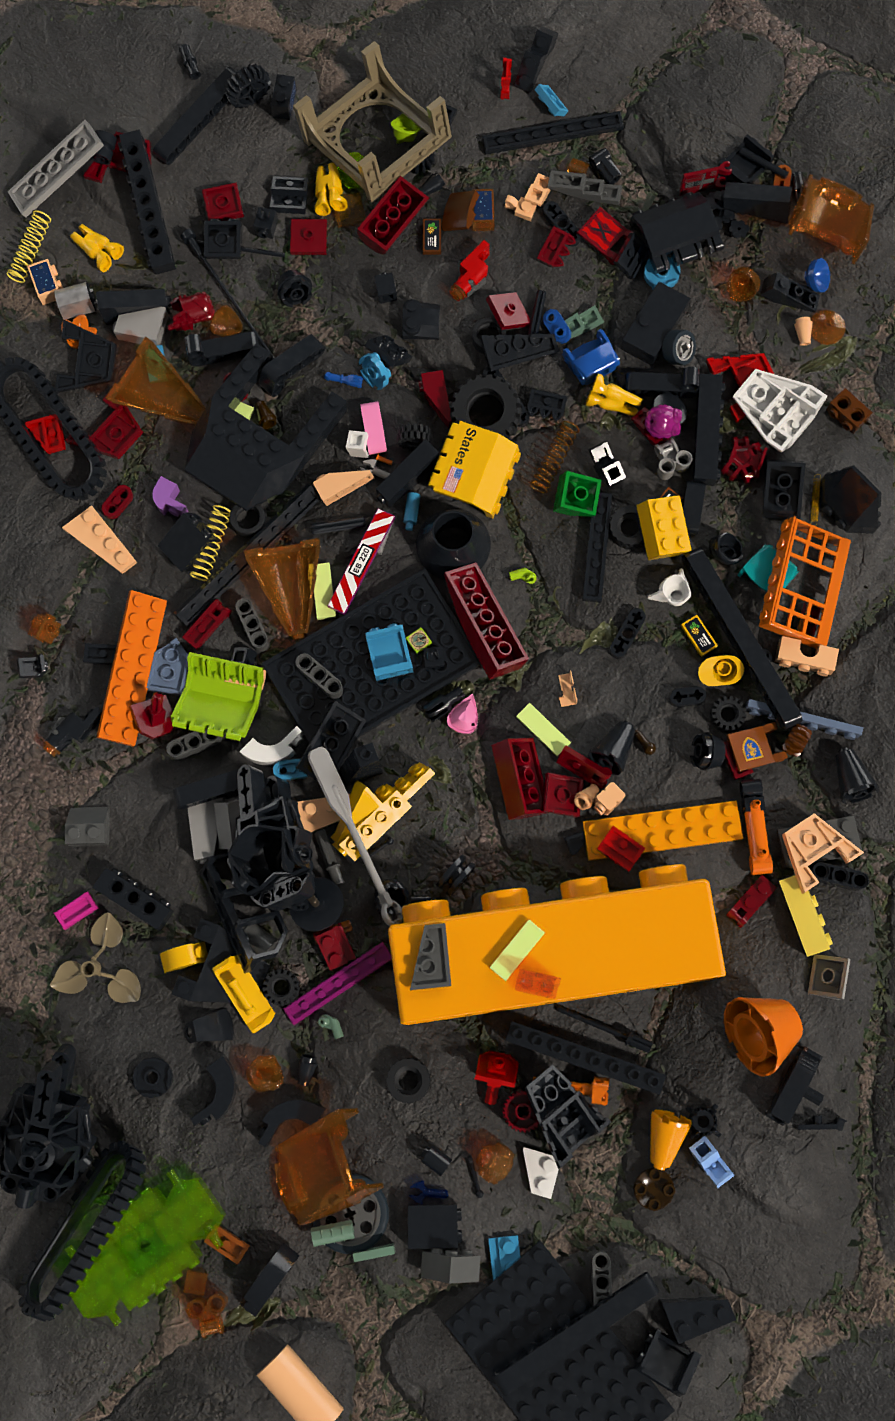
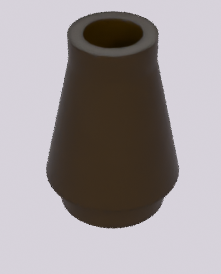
M265 401L257 402L255 408L259 425L264 429L272 428L276 424V416L266 405Z

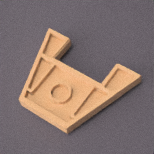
M815 813L782 834L802 894L819 883L808 866L832 849H836L846 864L864 853Z

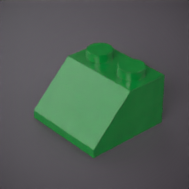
M570 471L564 472L559 476L553 512L569 516H595L602 480Z

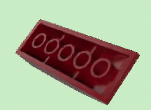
M472 563L445 572V580L459 620L489 680L521 669L529 658L478 564Z

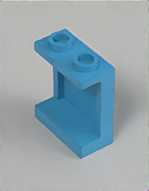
M394 623L388 625L387 628H372L369 632L365 633L376 681L413 673L403 625Z

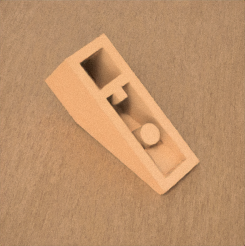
M370 470L337 472L320 475L313 484L322 501L328 506L375 478Z

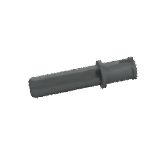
M319 830L315 833L327 867L325 870L329 872L331 881L340 886L345 883L339 869L340 864L337 863L326 830Z

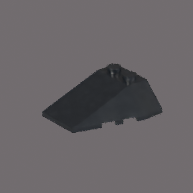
M854 465L845 467L840 471L835 470L833 473L827 472L821 480L820 506L827 516H831L835 520L836 525L840 529H844L847 533L874 534L881 525V522L878 521V518L881 516L878 508L881 507L882 493Z

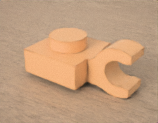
M507 195L504 207L515 210L514 216L531 221L537 205L525 201L523 197H520L518 201L515 197Z

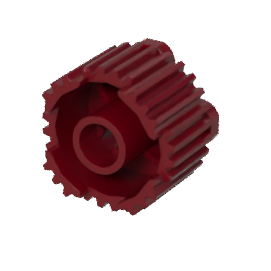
M516 1091L512 1093V1096H508L509 1099H505L507 1102H504L505 1107H503L502 1113L506 1119L505 1122H508L507 1125L511 1126V1129L515 1128V1131L519 1130V1132L523 1131L525 1133L527 1130L530 1132V1129L534 1130V1127H538L537 1124L539 1122L526 1091ZM524 1105L527 1106L526 1111H528V1114L519 1116L518 1108H523Z

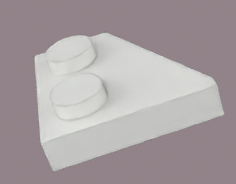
M523 1147L531 1193L551 1199L559 1170L553 1155Z

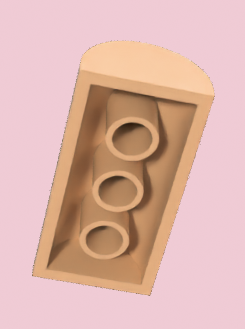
M288 1344L256 1375L295 1421H335L344 1409Z

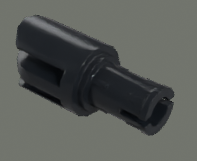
M459 686L445 696L438 695L422 707L428 717H430L431 722H435L449 712L452 707L451 705L465 696Z

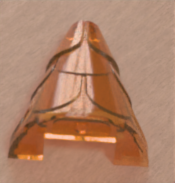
M147 337L144 338L136 350V357L119 383L113 385L105 398L114 404L138 409L141 412L162 416L167 420L196 426L206 409L190 385L184 382L173 365L167 361L154 342Z
M319 538L303 540L299 544L263 549L262 547L244 550L245 559L260 583L259 586L271 603V609L288 637L292 636L293 640L304 638V634L308 633L314 603L312 598L320 552Z

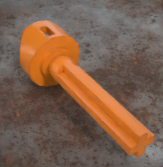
M594 1076V1081L591 1084L570 1081L572 1083L571 1086L576 1091H580L583 1095H590L592 1104H608L609 1094L607 1091L610 1078Z

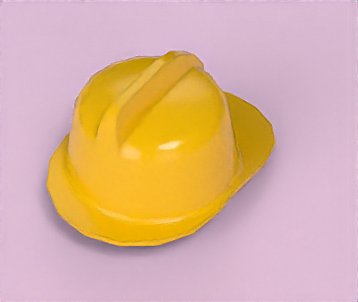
M732 655L707 658L698 669L699 679L707 686L734 684L744 674L743 663L739 658Z

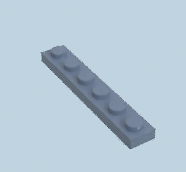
M752 699L747 701L745 707L749 714L754 716L766 715L768 719L776 721L766 703ZM800 712L803 721L798 724L805 725L810 730L821 729L825 730L826 734L836 735L837 733L844 735V738L855 740V738H859L862 735L863 727Z

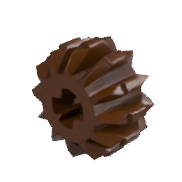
M794 725L783 743L782 750L791 756H800L812 735V731L804 725Z

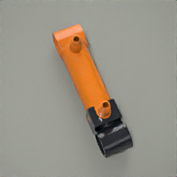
M761 779L740 780L742 812L745 814L750 852V872L752 875L771 874L773 872V862L768 847L764 816L766 809Z

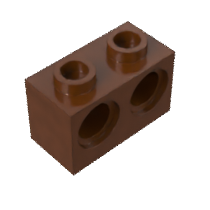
M846 388L830 402L826 409L833 419H837L843 428L852 434L873 413ZM838 404H842L845 408H840ZM851 416H855L858 421L853 420Z

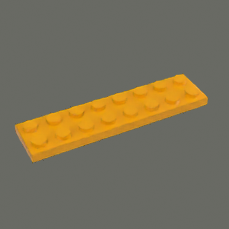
M737 801L582 822L588 861L608 858L596 849L612 826H615L645 847L643 853L743 840Z

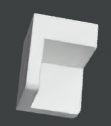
M349 430L346 449L350 456L368 458L369 454L366 450L369 435L367 432Z

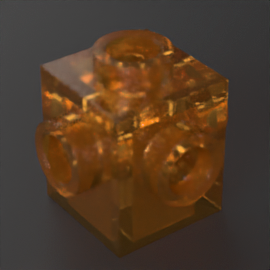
M48 613L45 615L37 614L31 622L28 635L42 643L52 644L54 638L59 634L61 624L55 621L56 617Z

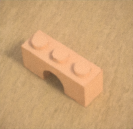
M785 636L780 638L774 661L779 663L780 666L787 668L791 666L797 667L798 670L803 672H809L810 670L817 672L820 676H828L835 671L839 649L819 645L814 657H806L800 650L801 640Z

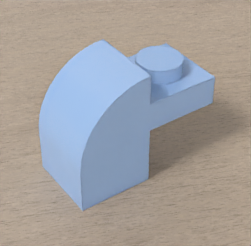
M706 1136L689 1147L698 1164L717 1188L734 1176Z

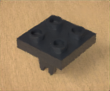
M388 335L368 339L365 344L368 349L376 352L387 363L385 367L390 372L394 367L409 363L412 359L407 349L398 346L394 339Z

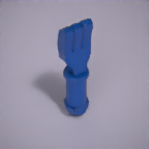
M330 372L324 374V379L327 381L345 383L357 388L362 387L363 378L361 376H344L343 374L338 375Z

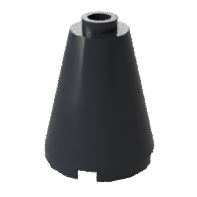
M628 721L618 722L590 750L588 754L589 759L602 767L609 768L612 771V775H620L624 771L635 735L633 724Z
M849 748L840 749L835 757L842 803L847 804L845 800H850L851 804L871 798L873 796L872 792L875 790L878 793L880 790L878 784L856 752Z

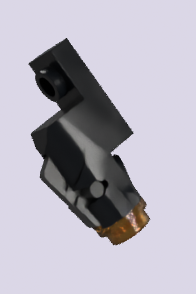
M97 706L91 709L86 714L84 721L73 712L68 714L66 718L59 717L46 737L45 745L42 748L55 757L73 742V738L82 744L100 723L102 710Z

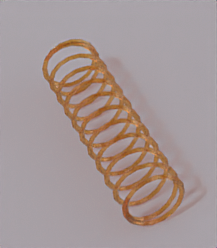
M562 421L560 428L567 433L574 434L575 437L571 438L562 431H557V434L564 439L571 440V444H567L561 438H553L557 443L568 446V450L565 451L555 443L550 444L555 450L564 452L565 456L562 457L554 450H547L550 455L561 458L562 462L558 463L554 458L547 455L544 456L547 461L558 464L559 468L555 469L549 463L541 462L542 466L554 470L556 473L552 475L543 468H537L542 474L551 476L552 480L548 481L542 475L534 474L537 479L548 482L549 487H545L536 480H531L530 486L540 493H548L547 489L551 487L550 482L554 481L553 476H556V470L560 469L559 464L564 462L563 458L567 456L566 452L570 451L569 446L573 445L572 440L576 439V434L580 431L579 427L570 421ZM563 422H567L574 425L578 429V431H574L571 428L565 426ZM531 484H534L535 486L540 488H544L546 492L534 488Z

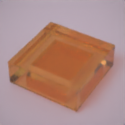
M188 1270L183 1292L204 1296L209 1273Z

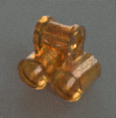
M215 1292L208 1301L203 1297H195L187 1305L186 1312L188 1316L192 1319H199V1328L203 1339L207 1338V1335L215 1333L224 1334V1324L220 1313L227 1307L228 1297L223 1292ZM213 1298H220L222 1300L221 1308L213 1305ZM193 1303H199L202 1306L201 1313H196L193 1310Z

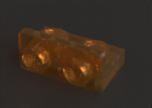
M519 969L515 990L555 999L561 978Z

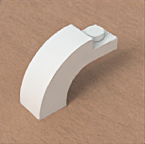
M296 726L281 742L271 746L262 745L252 738L239 752L253 763L275 765L281 760H289L296 754L292 747H296L301 743L304 734Z

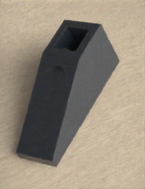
M779 272L764 279L760 293L761 296L774 303L813 313L817 310L820 298L819 294Z

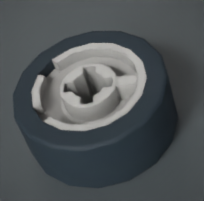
M674 329L665 336L662 351L666 362L672 365H686L690 363L696 351V341L690 331Z

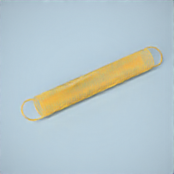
M821 475L820 481L819 478L814 479V481L818 480L816 482H819V485L813 482L812 518H810V521H816V519L818 521L817 510L819 511L818 495L820 497Z

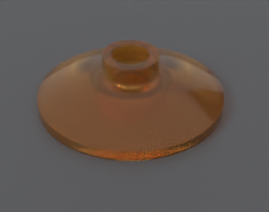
M822 310L811 318L813 322L811 336L817 342L829 345L838 342L843 337L846 328L845 322L838 313L831 310Z

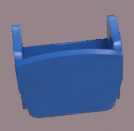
M601 329L597 330V340L587 342L572 352L567 348L563 349L564 361L582 385L593 383L598 373L604 377L620 365V360L610 340Z

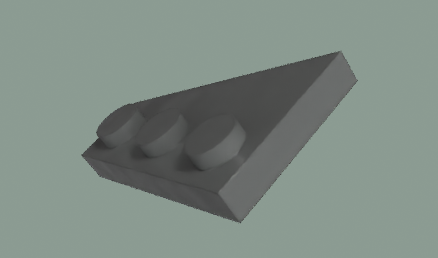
M445 923L424 926L410 990L451 986Z

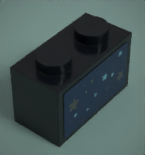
M277 74L271 101L273 118L291 119L297 90L294 76Z

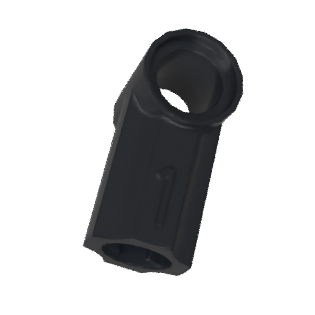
M602 148L588 158L592 169L599 171L608 184L614 185L622 177L621 172L612 162V157L606 148Z

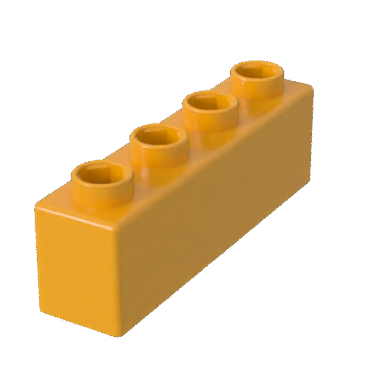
M675 864L640 871L641 888L609 892L607 878L605 876H593L562 882L560 884L562 899L530 904L526 888H511L481 895L483 911L451 916L448 900H430L404 905L402 907L403 923L393 924L388 928L400 1023L411 1025L713 980L726 976L710 883L707 879L688 881L686 866L684 864ZM531 920L545 934L505 981L491 970L490 966L526 922ZM445 923L451 986L410 990L424 926Z

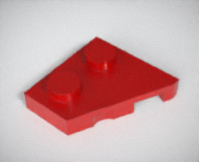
M56 414L25 422L26 427L29 428L48 454L66 450L62 422Z

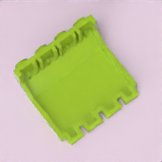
M189 652L187 656L188 674L186 684L171 715L172 726L186 729L189 725V730L205 733L207 729V734L223 737L226 734L227 739L240 741L241 737L245 738L259 706L261 688L264 682L263 668ZM225 678H226V681H229V679H232L233 682H236V680H238V681H239V684L230 683V682H225ZM247 683H251V686H253V687L245 686V685H247Z

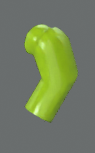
M527 568L509 572L511 581L522 579L529 584L536 582V574Z

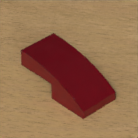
M644 407L631 420L653 446L656 444L661 445L669 438L651 436L645 427V418L649 410Z

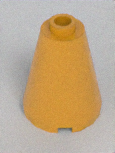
M656 1109L654 1112L652 1111L650 1162L654 1164V1168L659 1170L670 1168L691 1127L692 1122L690 1119L682 1115L678 1118L674 1116V1112Z

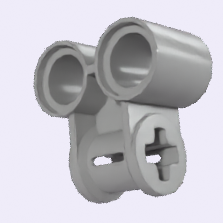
M673 438L668 439L666 443L654 446L655 453L660 460L657 468V475L660 479H670L673 476L674 470L683 473L689 469L692 462L691 453L686 450L679 451ZM679 459H684L687 463L682 464L679 462ZM662 467H669L670 471H664Z

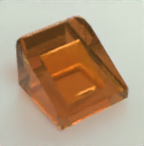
M573 158L567 168V172L586 174L590 164Z

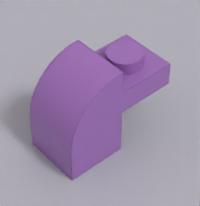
M161 476L153 489V500L159 511L163 515H166L169 511L177 517L179 515L182 516L183 513H188L186 506L175 500L180 492L177 484Z

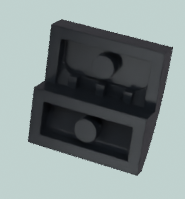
M273 176L270 209L276 210L277 213L306 214L309 179Z

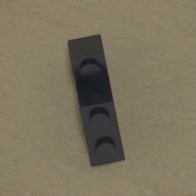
M545 27L537 29L532 47L525 50L514 86L528 92L532 91L546 58L554 49L559 33Z

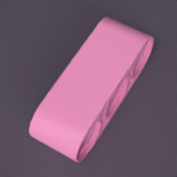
M379 402L360 404L364 429L369 435L367 441L369 455L387 452Z

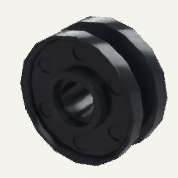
M463 854L447 869L436 884L439 889L446 884L450 885L446 892V895L449 897L463 885L476 868L473 862L466 868L463 866L466 860V856Z

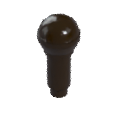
M636 729L635 737L642 745L644 753L646 755L654 754L656 751L655 744L648 741L642 732Z

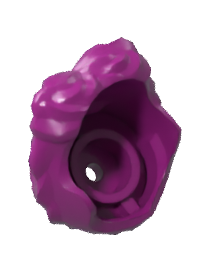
M658 405L647 412L645 427L651 436L657 438H670L671 436L679 435L682 411L671 406Z

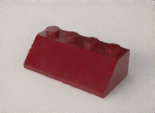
M509 738L491 745L508 819H524L547 814V812H541L544 780L534 738Z

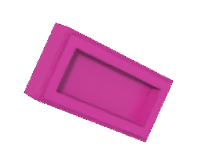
M87 891L56 911L54 915L62 928L66 930L97 910L98 906Z

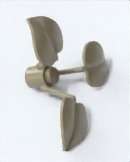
M107 912L97 919L90 934L92 943L97 946L102 945L101 949L90 961H86L82 965L75 961L64 962L57 969L50 986L62 993L75 994L81 992L87 986L86 977L98 975L113 979L108 984V994L114 1001L119 1003L137 1002L141 993L140 982L137 976L128 969H120L116 977L112 974L101 972V964L96 960L105 950L106 946L110 948L117 946L123 937L120 923L111 913Z

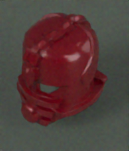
M197 292L191 296L186 297V295H183L182 298L180 295L174 298L171 305L173 310L179 313L173 316V323L168 325V330H193V324L210 321L215 313L210 296L206 292Z

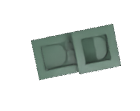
M594 305L581 314H574L566 319L565 322L569 326L571 338L601 325L604 323V320Z

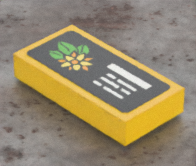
M698 615L681 624V628L701 657L718 647Z

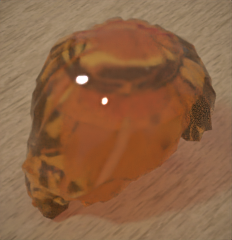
M741 266L730 274L727 282V291L731 300L745 302L751 300L759 291L761 280L751 268Z
M274 1055L258 1056L247 1068V1081L258 1092L274 1091L284 1083L283 1071Z

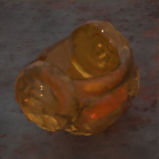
M497 1142L495 1145L489 1144L484 1146L476 1159L477 1166L479 1167L478 1175L493 1185L497 1184L510 1172L515 1154L500 1142Z

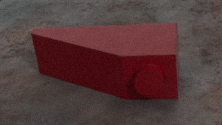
M443 370L421 373V380L418 381L420 392H424V398L448 429H450L452 420Z

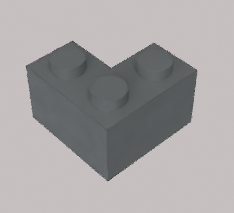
M443 1248L422 1251L421 1277L449 1284L479 1282L481 1256L472 1254V1250L461 1249L460 1253L455 1250H445L443 1252Z

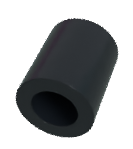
M434 1145L431 1148L427 1146L420 1155L423 1158L421 1162L439 1176H442L453 1160Z

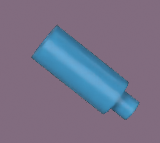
M409 492L406 500L403 523L406 524L405 529L408 531H412L413 525L417 524L421 495L414 492Z

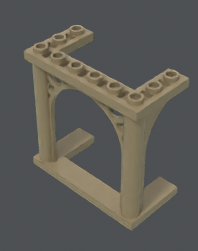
M375 41L361 51L367 78L358 83L356 87L332 104L326 111L316 117L312 101L307 95L293 105L304 143L308 146L311 144L316 146L362 187L370 202L377 199L400 176L404 177L452 137L445 100L439 96L426 107L427 111L415 102L396 84L386 70L379 44ZM378 93L375 99H370L373 94ZM370 105L394 107L428 134L382 173H380L376 156L372 152L357 162L344 150L340 143V132L344 122L357 110ZM332 127L336 128L334 132L326 133Z

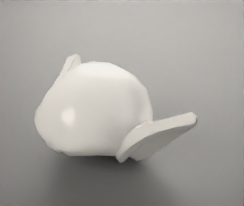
M680 568L678 575L674 574L665 578L659 585V591L648 595V599L667 602L674 606L684 604L691 597V590L684 570Z

